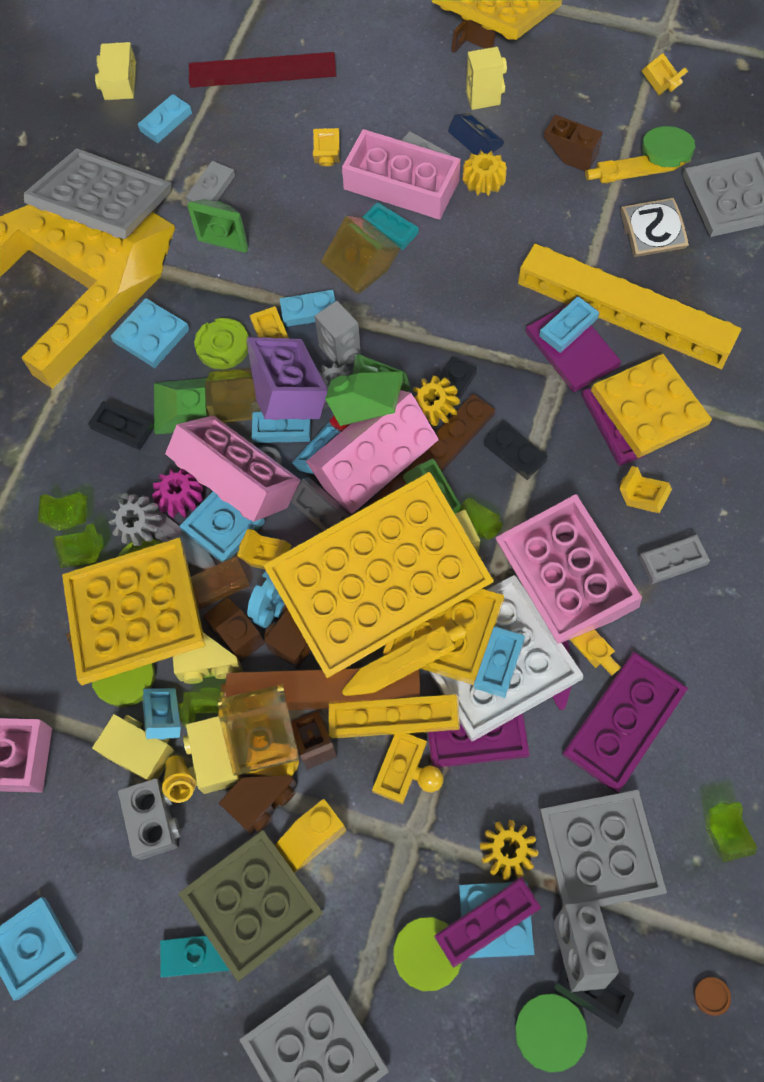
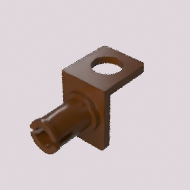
M464 19L454 29L451 51L455 53L466 41L484 49L493 48L496 31L487 30L475 21Z

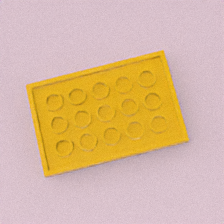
M431 472L426 473L263 565L326 678L494 582Z

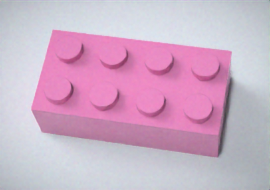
M363 129L342 166L343 185L345 190L440 220L459 183L460 159Z
M400 390L395 413L351 423L310 457L306 463L325 491L349 513L353 514L439 439L412 393Z
M214 415L177 424L165 455L175 461L178 467L188 471L200 484L209 487L218 494L221 500L231 504L240 511L243 517L253 522L287 509L300 483L299 478Z
M0 718V791L43 793L52 728L42 720Z

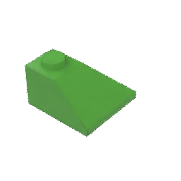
M202 199L188 203V210L198 241L247 253L248 245L239 212L230 205L219 201L214 202Z
M401 371L357 373L349 376L341 375L330 381L325 399L340 426L393 414L396 411L403 374Z
M210 378L154 383V432L156 435L174 433L177 424L212 416Z

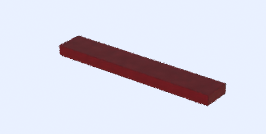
M335 52L189 63L190 88L336 77Z

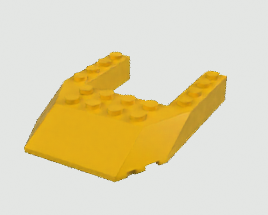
M32 205L24 206L0 216V277L30 250L89 288L21 357L34 377L53 389L161 277L163 260L165 255L168 254L170 248L169 241L173 238L175 226L172 223L151 212L126 239L116 238L98 229L89 228L79 222L64 219L60 215L49 211L39 210Z

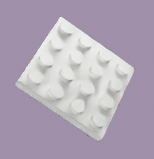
M515 575L487 589L488 591L504 595V602L495 627L525 635V641L506 698L474 689L472 684L429 671L443 695L457 694L459 697L460 724L471 742L583 679L582 672L563 644L556 643L526 590Z

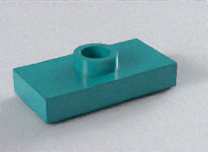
M376 202L361 218V225L402 251L419 234V227L379 202Z
M207 936L160 940V978L230 971Z

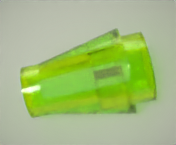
M468 498L461 504L459 510H466L479 538L491 540L501 531L503 522L500 520V515L477 503L473 498Z

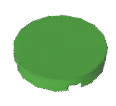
M670 126L657 127L648 131L642 142V153L644 156L646 154L649 156V161L662 167L680 166L681 162H689L695 150V140L689 133L683 129Z
M555 994L538 995L527 1001L518 1013L514 1027L516 1044L522 1056L535 1068L546 1072H561L574 1066L583 1055L588 1039L586 1022L579 1009L567 998Z

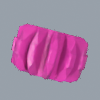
M170 467L169 475L159 474L161 482L153 483L155 493L152 494V498L158 504V509L161 512H168L172 518L180 512L181 516L186 518L187 510L194 511L197 508L195 503L203 502L201 494L203 486L192 474H188L185 469L181 468L176 473Z

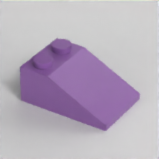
M248 337L247 347L256 400L264 419H320L328 390L302 339Z

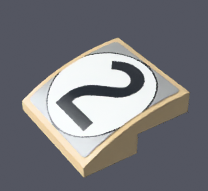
M674 198L621 207L625 234H629L633 257L684 249L689 245L684 223Z

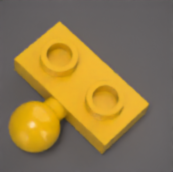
M407 733L395 734L373 786L372 793L403 805L413 780H416L419 787L425 792L433 793L438 791L444 781L442 772L435 766L418 767L427 741Z

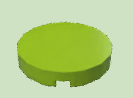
M217 318L215 322L210 324L207 322L201 326L196 333L194 345L197 356L203 364L213 369L224 370L235 367L248 355L247 339L249 336L245 327L240 322L231 318Z
M151 663L92 682V687L98 697L109 705L121 708L136 705L143 700V689H150L155 682L154 664Z
M434 917L418 918L408 923L398 934L393 947L394 964L399 976L409 986L421 991H437L449 985L458 975L462 963L453 968L434 938V935L449 926L446 922Z

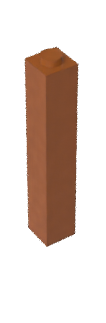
M342 669L329 678H326L323 670L226 673V683L221 684V701L226 702L225 704L230 712L329 709V704L420 697L419 669L375 693L344 696L342 690L360 669Z

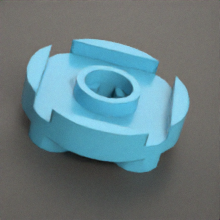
M265 571L262 576L267 579L262 587L259 585L255 586L247 609L248 617L252 618L250 620L251 623L262 628H267L275 618L280 619L284 614L282 611L285 606Z

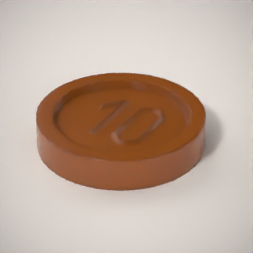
M706 977L696 984L693 993L694 1001L702 1012L718 1016L728 1010L731 1004V993L722 980Z

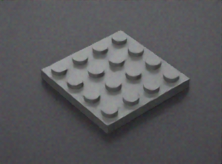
M76 148L24 192V203L35 206L39 210H46L60 215L64 219L79 222L89 228L109 233L116 238L126 239L171 192V182Z

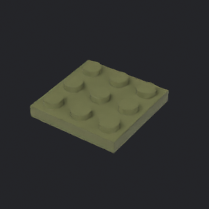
M264 830L260 831L178 893L238 983L323 916L319 906Z

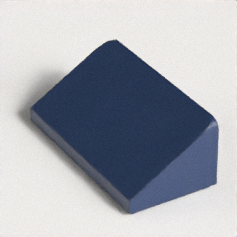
M472 113L455 114L448 129V132L475 155H478L480 150L484 154H488L491 150L493 153L504 144V140Z

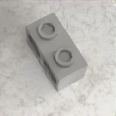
M336 301L314 317L319 348L333 363L335 362L337 368H340L345 364H352L356 355H361L358 322Z
M157 778L118 790L132 857L139 860L179 848L177 838L181 837V830L177 818H172L169 808L174 802L170 801L163 794V783ZM154 794L155 802L153 806L148 810H142V800L147 795ZM161 826V838L155 843H150V831L154 827Z
M599 902L565 904L553 923L571 992L605 989L619 973Z

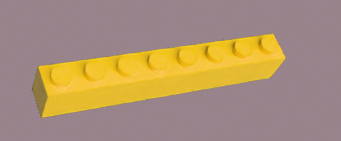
M538 244L533 245L520 267L519 285L564 304L572 302L579 296L600 312L598 318L721 370L742 328L733 325L731 322L708 315L702 310L686 306L675 299L664 297L650 289L630 283L624 278H618L599 268L591 267L579 262L575 258L567 257Z

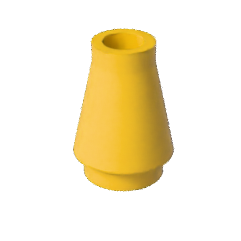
M178 755L171 756L165 763L166 770L162 791L172 802H185L192 796L196 782L189 772L184 758Z

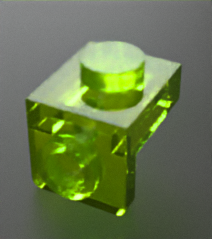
M80 492L59 499L47 494L40 495L38 521L57 531L85 524L88 496Z
M93 523L87 524L85 531L82 533L54 537L53 546L60 568L97 562L99 553L103 550V538L100 533L96 532Z
M202 688L200 692H184V700L178 705L179 719L182 725L186 728V724L194 723L196 713H227L228 707L224 701V693L219 692L220 690L216 688Z
M739 801L730 804L720 803L708 810L706 830L722 862L756 854L757 846L742 819L743 806Z

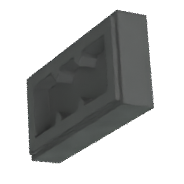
M309 477L302 479L290 501L323 531L351 515Z

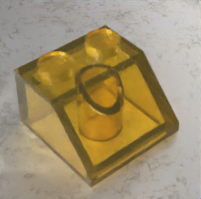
M345 216L321 263L355 293L360 294L388 271L401 248L365 218Z
M251 368L209 372L205 381L206 408L209 416L214 415L222 422L252 420L253 412H261L256 400Z
M283 684L218 699L219 720L233 776L299 760Z

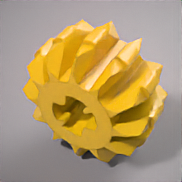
M481 150L478 155L471 154L469 160H466L463 165L462 179L464 184L467 185L468 191L476 190L477 196L481 192L486 193L487 196H489L491 191L498 193L500 186H504L506 181V162L502 161L501 155L493 156L492 150L488 154H484Z
M433 375L430 383L426 379H422L423 387L421 389L413 387V391L417 394L414 398L426 419L433 426L438 425L439 419L444 423H448L447 415L449 413L457 415V411L452 406L460 404V399L455 396L458 393L457 388L450 386V381L447 378H443L440 381L437 376Z
M509 820L506 831L501 822L498 821L494 825L497 835L488 829L484 833V836L492 843H480V850L491 853L485 855L481 861L483 864L494 861L495 864L490 870L492 875H495L501 867L504 869L503 880L510 878L511 869H513L515 876L519 879L523 877L521 866L529 871L534 867L533 863L526 857L534 858L538 856L537 850L527 848V846L535 843L536 838L535 836H530L524 839L523 835L528 829L525 825H522L518 832L514 831V820ZM504 842H509V846L513 843L517 848L511 859L508 858L509 854H506L504 857L500 852L504 847Z

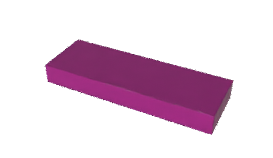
M592 388L583 390L581 397L617 465L621 466L640 459L591 392Z
M521 877L434 935V938L454 968L541 909V906Z

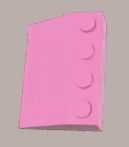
M577 494L495 537V540L557 644L609 624L640 607L642 596Z

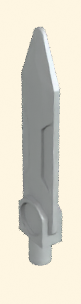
M126 492L120 498L128 501L130 494ZM157 509L154 514L161 515L162 519L155 521V525L160 528V531H151L153 537L161 543L180 537L184 545L188 564L211 572L217 570V566L208 551L186 535L179 525ZM137 515V518L132 520L139 521V516Z

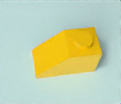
M322 799L297 819L274 846L293 872L296 873L347 830L325 799Z

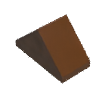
M319 711L289 723L300 756L307 770L337 757Z

